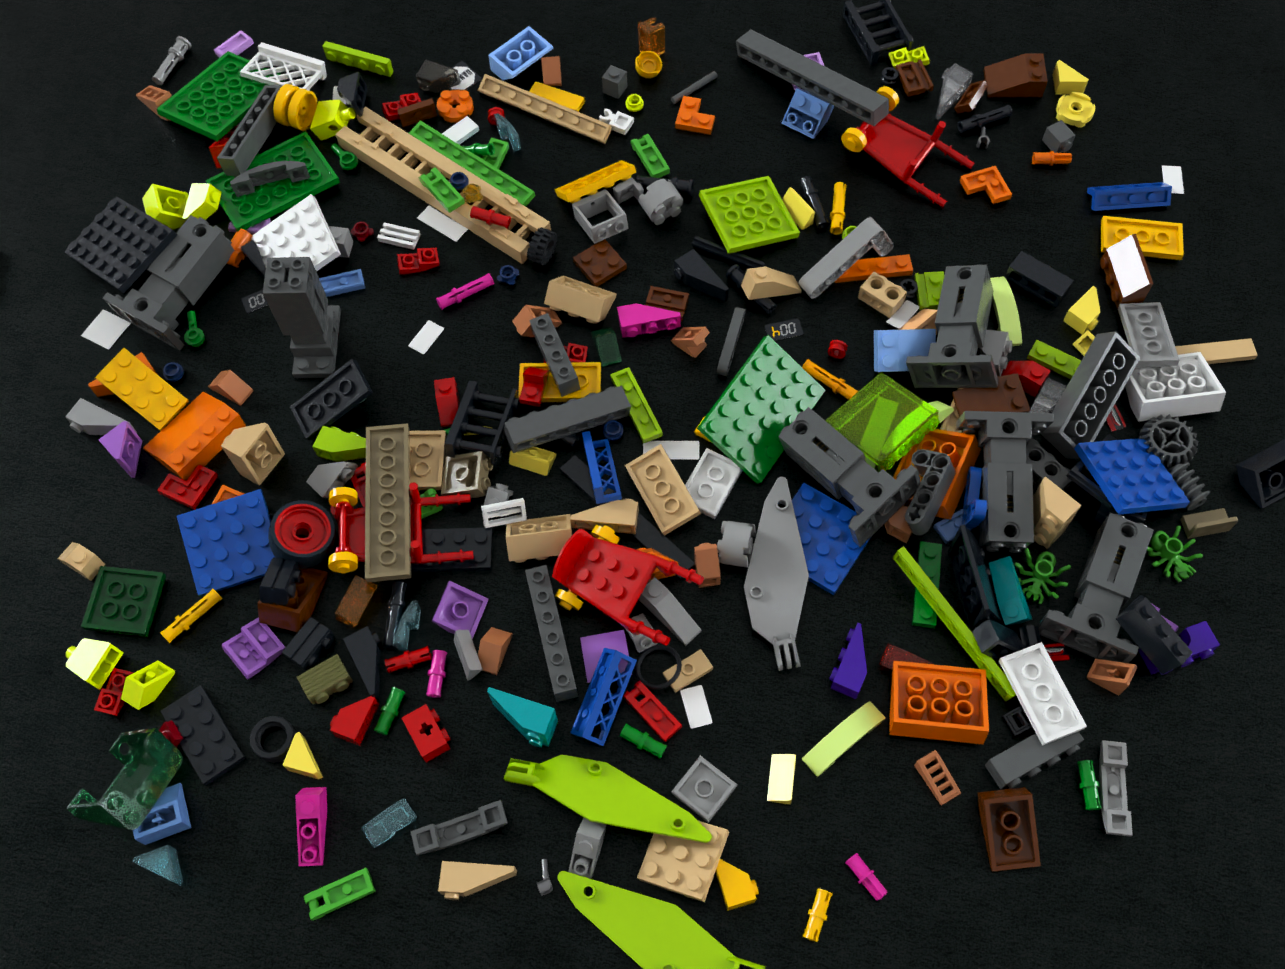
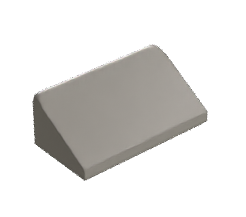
M457 630L454 636V643L466 678L471 680L483 669L469 630Z

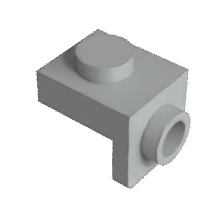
M632 177L613 187L614 200L618 204L632 196L639 202L641 193H644L642 185L639 182L637 183Z
M496 483V486L488 487L484 505L508 501L509 496H512L514 491L508 490L509 486Z
M643 613L631 618L637 622L642 621L645 626L653 629ZM626 629L638 653L658 644L653 643L652 639L642 634L633 635Z

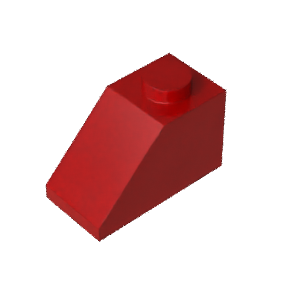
M1033 360L1009 361L1001 376L1018 373L1024 392L1035 398L1051 371Z
M455 378L434 380L441 427L452 426L460 405Z
M370 696L340 709L338 715H335L330 723V731L333 735L360 746L379 707L376 698Z

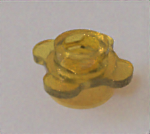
M468 184L463 188L462 193L465 195L464 200L466 203L483 199L479 185Z

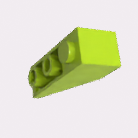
M322 426L312 446L317 456L335 462L366 458V438L354 432H343L334 426L331 428Z

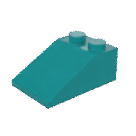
M491 687L488 688L487 692L493 705L529 740L531 745L536 747L545 745L549 747L558 723L554 708Z

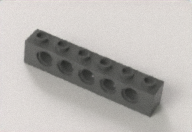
M547 565L525 570L556 702L578 697Z

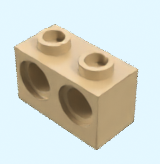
M873 272L860 287L858 299L891 318L904 304L907 291L887 280L885 276Z

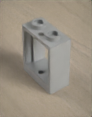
M606 189L572 203L575 219L594 244L629 229L626 213ZM609 210L613 215V218L595 226H592L587 218Z

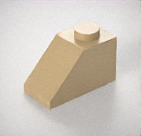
M74 542L58 558L59 561L90 581L98 574L100 566L105 565L96 554Z

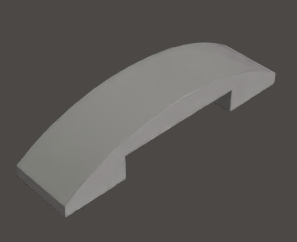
M1102 740L1100 747L1099 785L1106 834L1131 837L1133 835L1131 811H1128L1125 776V768L1128 766L1127 746L1123 742Z

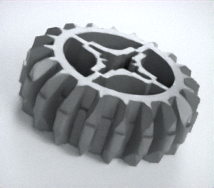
M1170 414L1165 418L1162 415L1158 416L1157 419L1153 417L1143 425V429L1139 432V439L1146 440L1144 444L1150 445L1146 452H1152L1159 457L1166 469L1190 462L1197 453L1199 442L1196 440L1197 433H1191L1193 426L1187 427L1186 421H1179V416L1175 419H1172Z

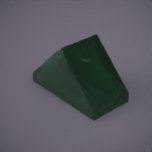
M608 327L592 331V337L602 366L621 362L614 330Z

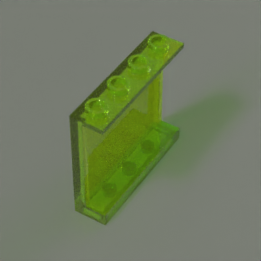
M881 372L825 421L860 449L864 456L877 464L879 473L882 469L885 471L891 469L901 456L904 457L912 446L920 443L929 431H933L938 426L939 411Z

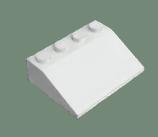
M1201 352L1178 355V366L1135 367L1125 388L1130 407L1138 422L1147 421L1153 417L1157 419L1160 415L1164 418L1169 414L1171 417L1221 410L1226 391Z

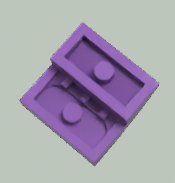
M259 617L241 627V633L222 643V649L247 680L273 662L285 649V646L267 624L259 623Z
M624 630L580 637L588 683L591 682L604 648L617 650L629 656ZM623 659L620 660L618 665L620 673L625 671L628 664Z

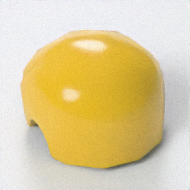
M642 51L635 59L636 71L644 78H654L662 69L661 58L655 52Z

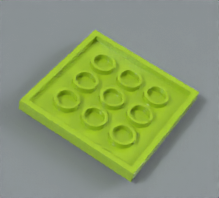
M769 176L700 190L699 197L728 254L799 237L800 232Z

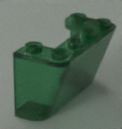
M157 728L122 732L109 749V752L124 766L101 799L97 801L85 789H80L66 809L81 820L128 830L137 829L182 764L181 752ZM123 742L129 746V751L126 755H122L120 752V745ZM85 799L88 802L79 804L80 800Z

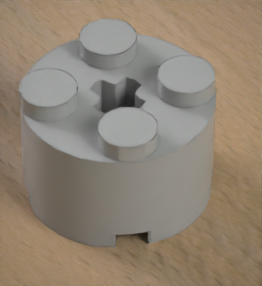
M660 179L653 182L646 188L648 190L646 194L643 195L641 193L639 197V204L655 225H660L665 221V218L669 216L675 217L681 212L680 207L682 206L683 198L669 179L668 181Z
M734 521L722 522L721 534H723V538L718 540L717 543L719 563L749 567L754 547L753 537H755L756 533L755 524Z

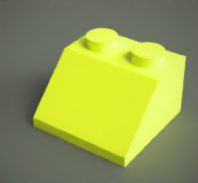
M152 184L142 198L146 214L172 230L180 228L185 223V220L182 218L188 193Z

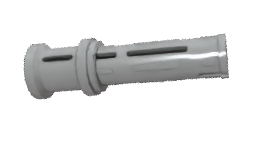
M178 36L174 46L168 49L169 55L154 76H152V80L156 84H163L176 63L182 61L185 52L192 47L186 38Z

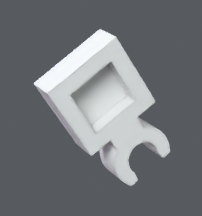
M604 109V115L607 117L599 116V121L613 127L612 130L626 135L634 123V117L619 111L616 114H612L611 110Z

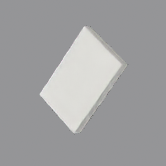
M706 448L685 486L700 512L716 519L743 470L731 459Z

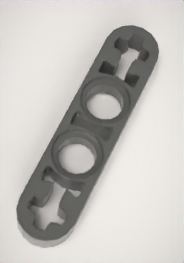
M735 307L718 363V375H728L746 309Z

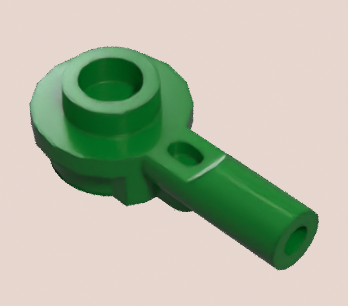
M336 143L331 146V149L339 156L340 165L344 170L354 169L358 165V158L353 153L344 152Z
M188 311L189 330L185 333L184 340L188 345L198 347L203 344L205 335L201 329L197 328L195 312Z

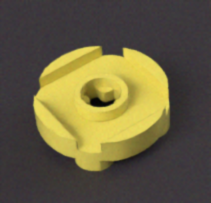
M1071 92L1070 95L1060 97L1056 106V118L1059 121L1062 120L1069 125L1081 128L1092 119L1095 105L1090 102L1091 98L1080 92Z

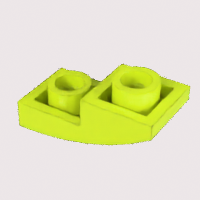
M924 46L907 51L905 47L888 53L893 68H896L898 64L911 61L915 63L920 59L923 65L930 64Z

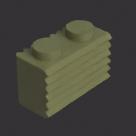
M338 654L297 676L301 687L312 704L325 702L329 695L336 691H344L349 687V683L353 682Z

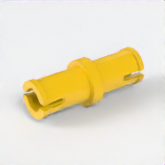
M817 888L812 909L808 911L810 916L803 934L804 938L818 942L823 921H826L828 917L826 912L832 896L831 892Z

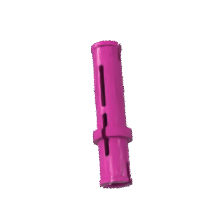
M488 273L458 289H451V292L436 298V301L442 310L456 302H462V299L494 285V281Z

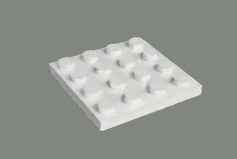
M312 194L256 232L251 238L258 247L265 267L267 258L310 257L315 270L318 271L341 255L320 206Z

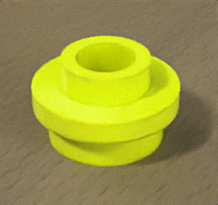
M631 94L628 96L625 105L629 111L637 112L643 108L644 102L638 94Z

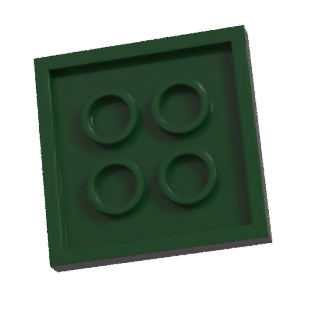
M100 566L81 627L84 630L148 637L166 575L163 572Z

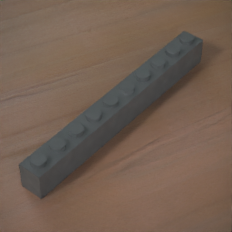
M750 29L736 40L738 56L872 126H875L889 114V99L760 33Z

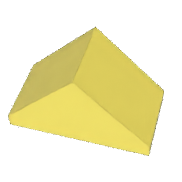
M1061 60L1057 61L1053 72L1055 94L1084 93L1089 79Z
M300 732L296 733L283 766L288 771L315 779L323 778L306 738Z

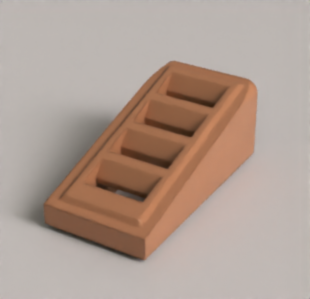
M936 750L915 763V768L941 806L961 794ZM933 761L935 765L927 769L925 765ZM939 770L940 774L932 778L930 774ZM944 778L946 782L937 787L935 783ZM950 786L952 790L942 796L940 792Z

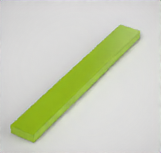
M904 546L900 548L893 556L899 567L979 669L986 670V678L1005 701L1013 698L1016 694L1003 671L991 657L981 653L970 629Z

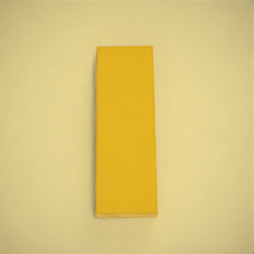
M536 81L529 91L577 112L580 111L585 102L582 96Z

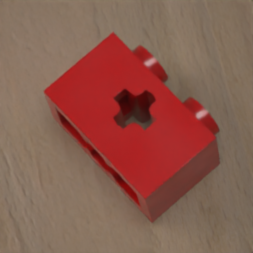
M427 704L402 717L425 762L450 749L447 742L451 739L445 728L440 730L437 722L441 720L435 709L430 710ZM430 729L431 734L427 736L425 730Z

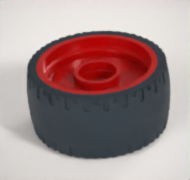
M298 500L287 503L275 513L271 520L268 535L270 548L276 558L297 561L299 569H307L321 564L329 556L335 543L336 529L331 514L323 506L312 501ZM298 535H304V536H306L307 538H299V537H297V536H298Z

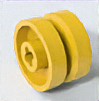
M291 84L283 85L277 92L274 100L273 112L276 122L285 126H291L300 131L309 129L318 104L316 94L313 91L300 89Z

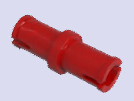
M473 206L470 212V218L485 221L488 225L495 224L508 229L511 222L510 216L496 213L492 209L485 210Z
M429 646L412 652L407 650L402 655L385 659L388 673L408 667V669L413 668L415 664L432 660Z

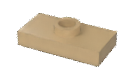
M701 649L681 661L682 667L679 677L670 686L676 693L713 670L712 664ZM677 664L663 672L667 681L674 676Z

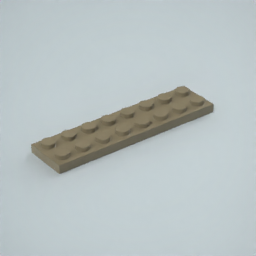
M408 423L366 427V582L411 578L410 431Z

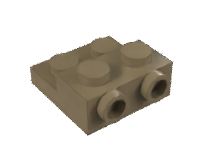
M483 451L456 455L455 458L445 457L441 495L449 496L460 493V495L470 494L471 498L486 496V491L491 486L488 474L493 469L490 458Z

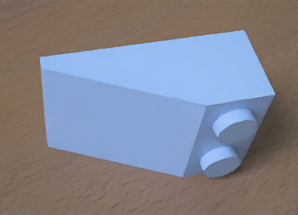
M936 329L874 330V371H909L906 365L907 357L928 356L930 344L936 343Z

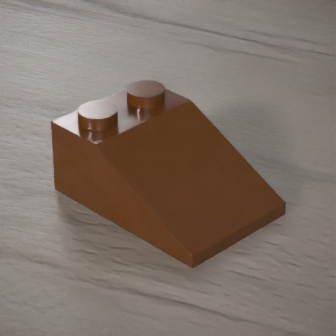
M1043 53L1022 54L984 67L985 81L988 84L986 88L987 97L1043 96L1048 82Z
M1018 373L998 376L997 388H962L952 392L959 418L964 411L1025 413L1031 411Z
M314 568L300 569L302 570L300 583L296 582L295 596L290 597L286 606L258 601L259 623L298 632L311 617L327 579L328 572Z
M1025 787L978 792L980 818L992 872L1041 866L1032 794Z

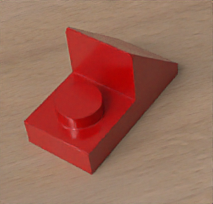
M528 367L523 372L524 384L519 398L521 404L540 407L549 370Z

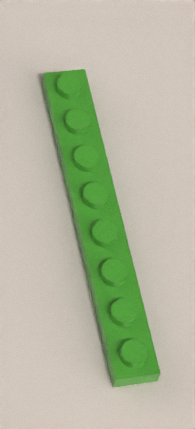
M419 121L409 132L413 137L504 194H509L517 199L525 207L535 197L533 190L424 122Z

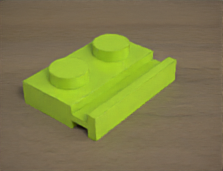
M944 271L924 272V274L915 273L914 281L918 286L916 294L919 310L923 308L938 309Z

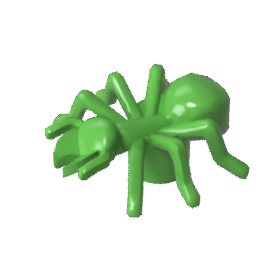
M1179 525L1176 527L1172 538L1164 531H1157L1151 537V547L1148 546L1147 551L1149 556L1162 557L1159 561L1152 563L1154 567H1158L1169 560L1163 572L1166 577H1170L1171 572L1169 570L1172 564H1174L1173 576L1178 582H1181L1180 578L1188 579L1189 575L1192 576L1196 572L1195 569L1181 560L1189 562L1196 558H1202L1203 554H1194L1190 557L1179 555L1196 541L1191 539L1183 546L1182 542L1177 539L1181 530Z
M1025 549L1027 565L1032 569V572L1025 571L1023 566L1017 562L1015 566L1019 568V572L1022 575L1033 576V578L1026 580L1018 578L1021 585L1033 582V585L1023 589V593L1028 591L1026 598L1029 599L1033 595V602H1036L1040 597L1039 604L1041 605L1044 596L1041 593L1040 586L1043 587L1048 597L1059 598V595L1055 592L1049 591L1045 582L1054 588L1068 586L1067 582L1055 583L1049 578L1059 576L1062 572L1069 570L1071 566L1067 565L1053 572L1056 558L1051 552L1047 551L1038 556L1034 566L1029 549Z

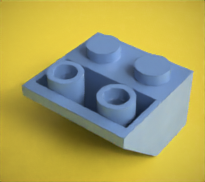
M796 88L782 124L814 139L827 123L834 105L803 89Z
M181 783L134 800L130 819L135 840L146 845L191 828Z

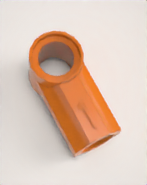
M241 228L231 239V246L235 251L231 254L226 264L239 267L240 261L244 260L245 257L241 247L252 240V234L247 230Z

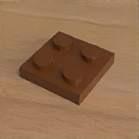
M605 239L573 257L575 265L596 287L627 269V263Z

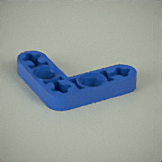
M972 466L969 467L967 472L962 525L974 529L985 519L987 501L979 499L982 469Z

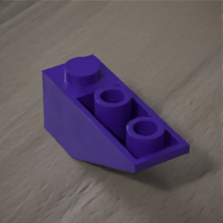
M857 623L855 629L850 628L846 638L849 645L847 649L842 647L838 660L841 661L839 669L834 667L829 679L833 681L831 689L854 699H857L867 674L861 623Z

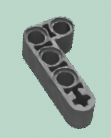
M925 449L917 450L911 458L914 467L918 469L919 475L923 477L905 513V520L915 535H923L928 532L956 474L955 467L947 454Z

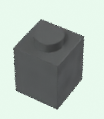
M610 65L602 77L603 93L619 99L627 88V71Z
M1061 120L1046 128L1042 141L1054 153L1068 151L1072 147L1076 135Z

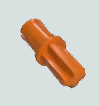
M1054 151L1033 152L1032 164H1049V166H1053V164H1069L1072 161L1071 153H1054Z

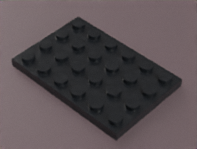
M116 196L109 201L107 207L101 213L95 216L94 221L82 230L80 236L68 245L64 252L107 283L125 293L178 234Z

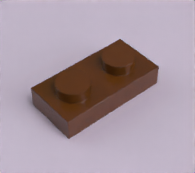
M985 80L971 83L954 108L958 114L971 112L976 107L977 102L984 95V91L988 87Z
M432 98L397 109L402 127L437 116Z

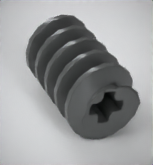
M1189 462L1175 465L1167 470L1190 501L1186 507L1188 511L1198 508L1207 501L1206 497L1210 493L1209 490L1201 491L1205 486L1204 483L1196 484L1200 479L1199 476L1191 477L1195 472L1194 469L1186 470L1190 465Z

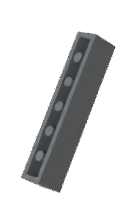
M264 86L218 155L217 159L226 176L237 177L244 173L277 122L273 112L274 100L282 86Z
M622 386L609 387L603 392L590 393L584 398L571 399L565 404L552 405L546 410L533 411L527 414V416L520 418H511L505 422L504 433L512 452L516 453L605 424L610 420L629 416L631 405Z

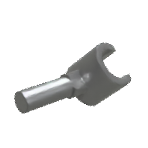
M981 127V136L976 145L978 148L981 142L985 143V148L988 147L990 142L989 137L985 136V127Z
M547 859L541 860L544 880L537 882L541 896L553 890L548 874Z

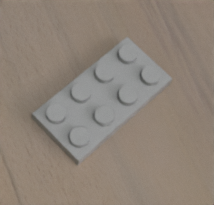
M1161 303L1119 304L1118 312L1128 345L1140 357L1136 367L1178 366L1179 357Z

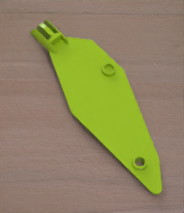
M562 754L540 764L511 758L504 775L505 781L534 786L591 822L703 843L710 842L712 838L711 833L690 812L607 762Z
M561 871L558 874V881L574 906L643 969H740L741 964L753 969H765L766 967L735 957L675 904L570 872ZM588 887L593 889L591 896H587L585 893Z

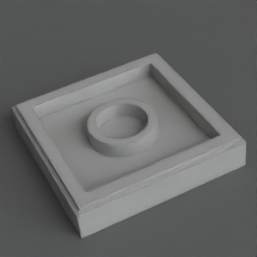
M700 755L671 791V794L709 823L735 790L737 784Z

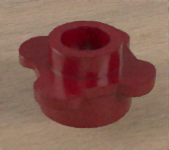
M357 222L353 229H351V235L356 236L359 242L365 241L369 235L374 233L373 229L369 228L365 222Z

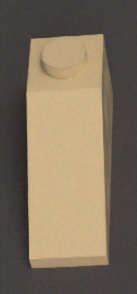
M768 267L747 269L741 284L748 300L797 294L802 291L794 276Z
M632 499L616 500L573 514L570 517L572 528L593 530L595 525L601 527L606 525L615 532L636 534L639 513L638 502Z
M442 861L438 891L444 895L445 899L459 900V896L466 897L516 876L517 870L515 866Z

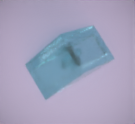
M169 845L136 856L132 860V862L180 886L183 882L177 851Z

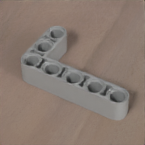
M869 217L803 275L798 284L810 298H816L871 248L883 257L893 249L894 244L872 217Z

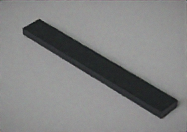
M574 455L560 468V472L596 504L589 467ZM608 488L604 495L616 493V491ZM638 513L636 534L628 533L644 548H652L677 561L678 565L691 570L695 567V563ZM674 575V576L677 577L679 580H681V579L683 578V577H681V576H679V575Z

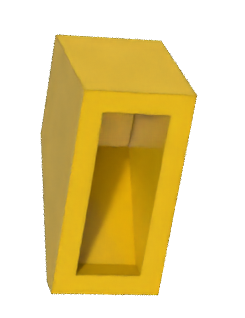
M720 859L715 873L727 911L754 903L756 901L755 895L759 894L755 880H750L749 874Z

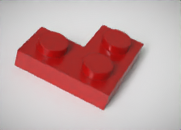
M198 464L187 481L169 473L157 491L161 495L195 510L218 477V474Z

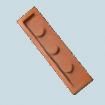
M910 255L860 259L834 282L867 280L873 272L886 278L912 275L913 267Z

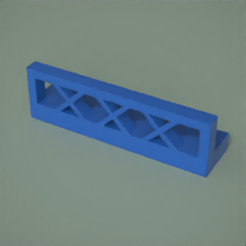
M1164 182L1087 187V193L1092 196L1091 210L1093 211L1170 206L1172 186Z
M590 431L582 432L596 504L621 500V491L608 439L592 441ZM605 447L601 453L594 450L595 448ZM601 460L608 462L604 467L598 465ZM604 474L612 476L608 481L601 479ZM608 488L616 491V493L604 495Z
M603 649L570 732L571 734L604 746L637 660L617 650ZM621 659L628 662L625 671L622 673L618 669ZM617 681V692L611 695L610 685L612 682ZM608 702L610 710L607 715L603 716L601 708L603 704ZM600 724L601 733L597 739L591 736L594 726Z

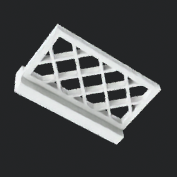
M262 42L258 45L259 52L240 71L242 77L274 86L305 84L300 89L310 90L319 79L324 80L327 77L324 61ZM266 67H270V68H271V69H267V70H262V71H261V68H266ZM256 69H258L257 72H252V73L249 72V71H251V70H256ZM285 71H286V74L276 75V73H281V72H285ZM271 74L274 75V76L268 77V78H267V77H264V76H266V75H271ZM302 76V79L292 80V78ZM286 79H289V80H290V81H288V82H280V81L286 80Z

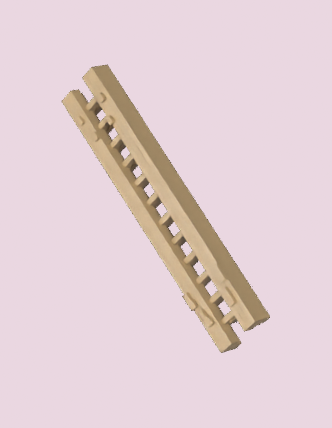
M367 107L364 108L363 116L359 117L356 115L358 122L367 127L360 135L346 126L335 134L338 144L342 149L353 153L359 160L521 264L527 260V252L530 246L526 239L529 237V234L531 232L535 233L541 227L551 230L548 220L520 204L517 199L509 194H504ZM380 135V137L374 143H371L375 138H377ZM392 144H395V145H394L393 147H391L387 152L385 151V150H386L387 148H389ZM407 152L408 154L400 161L399 159ZM419 161H422L415 170L412 169ZM434 167L448 179L455 172H462L468 177L469 185L460 193L464 198L465 204L450 213L419 180V176L428 174ZM474 196L479 197L472 205L467 204ZM490 204L493 206L492 210H495L496 213H504L511 217L509 228L507 229L495 224L488 225L485 221L470 218L472 207L476 206L485 209ZM517 223L523 225L516 233L510 231Z

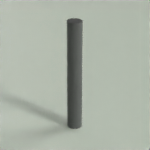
M715 71L711 72L671 97L672 103L676 104L682 100L683 96H689L718 77Z

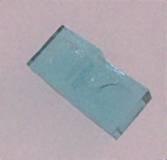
M494 114L501 139L509 138L514 152L521 150L520 139L515 128L502 115Z
M417 601L410 603L399 622L394 641L398 650H407L410 629H419L421 608Z
M405 798L379 813L362 826L361 829L375 848L394 837L395 832L416 821L417 816Z

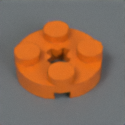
M444 90L441 92V96L437 100L438 114L444 117L445 121L458 123L468 115L470 117L473 113L474 105L468 91Z

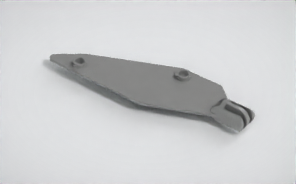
M779 477L764 501L744 584L752 629L773 644L778 670L780 671L783 670L780 651L783 652L786 668L792 669L789 649L792 650L795 667H801L795 638L809 577L788 482L785 477ZM783 504L785 507L781 508L778 505Z

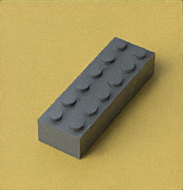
M1117 332L1096 335L1052 411L1054 422L1041 433L1066 459L1080 458L1074 450L1078 443L1094 442L1140 360L1138 354Z

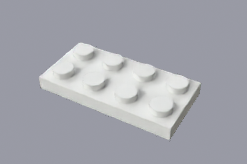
M1042 642L999 659V663L1042 746L1087 727Z

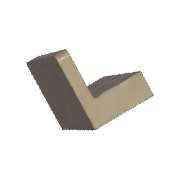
M1225 508L1184 515L1180 521L1189 539L1230 531L1238 522L1237 517L1228 518Z

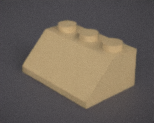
M561 276L549 281L544 304L549 305L552 310H564L572 317L581 316L586 318L587 322L596 324L606 318L617 294L566 276Z
M266 423L234 429L221 445L239 474L259 486L285 455L272 430Z
M1047 477L1042 480L1033 496L1034 540L1046 549L1064 533L1081 507L1077 501Z
M570 514L527 519L506 524V544L509 561L521 563L527 559L536 558L537 560H544L549 556H559L562 548L573 535Z

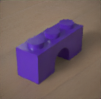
M1206 621L1187 627L1178 635L1193 652L1181 667L1193 663L1195 658L1200 657L1203 660L1215 654L1213 651L1220 646ZM1139 649L1138 651L1151 675L1160 672L1145 653Z

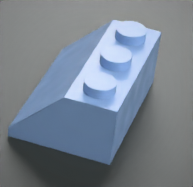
M528 26L488 55L490 69L502 80L514 78L551 51L553 46Z

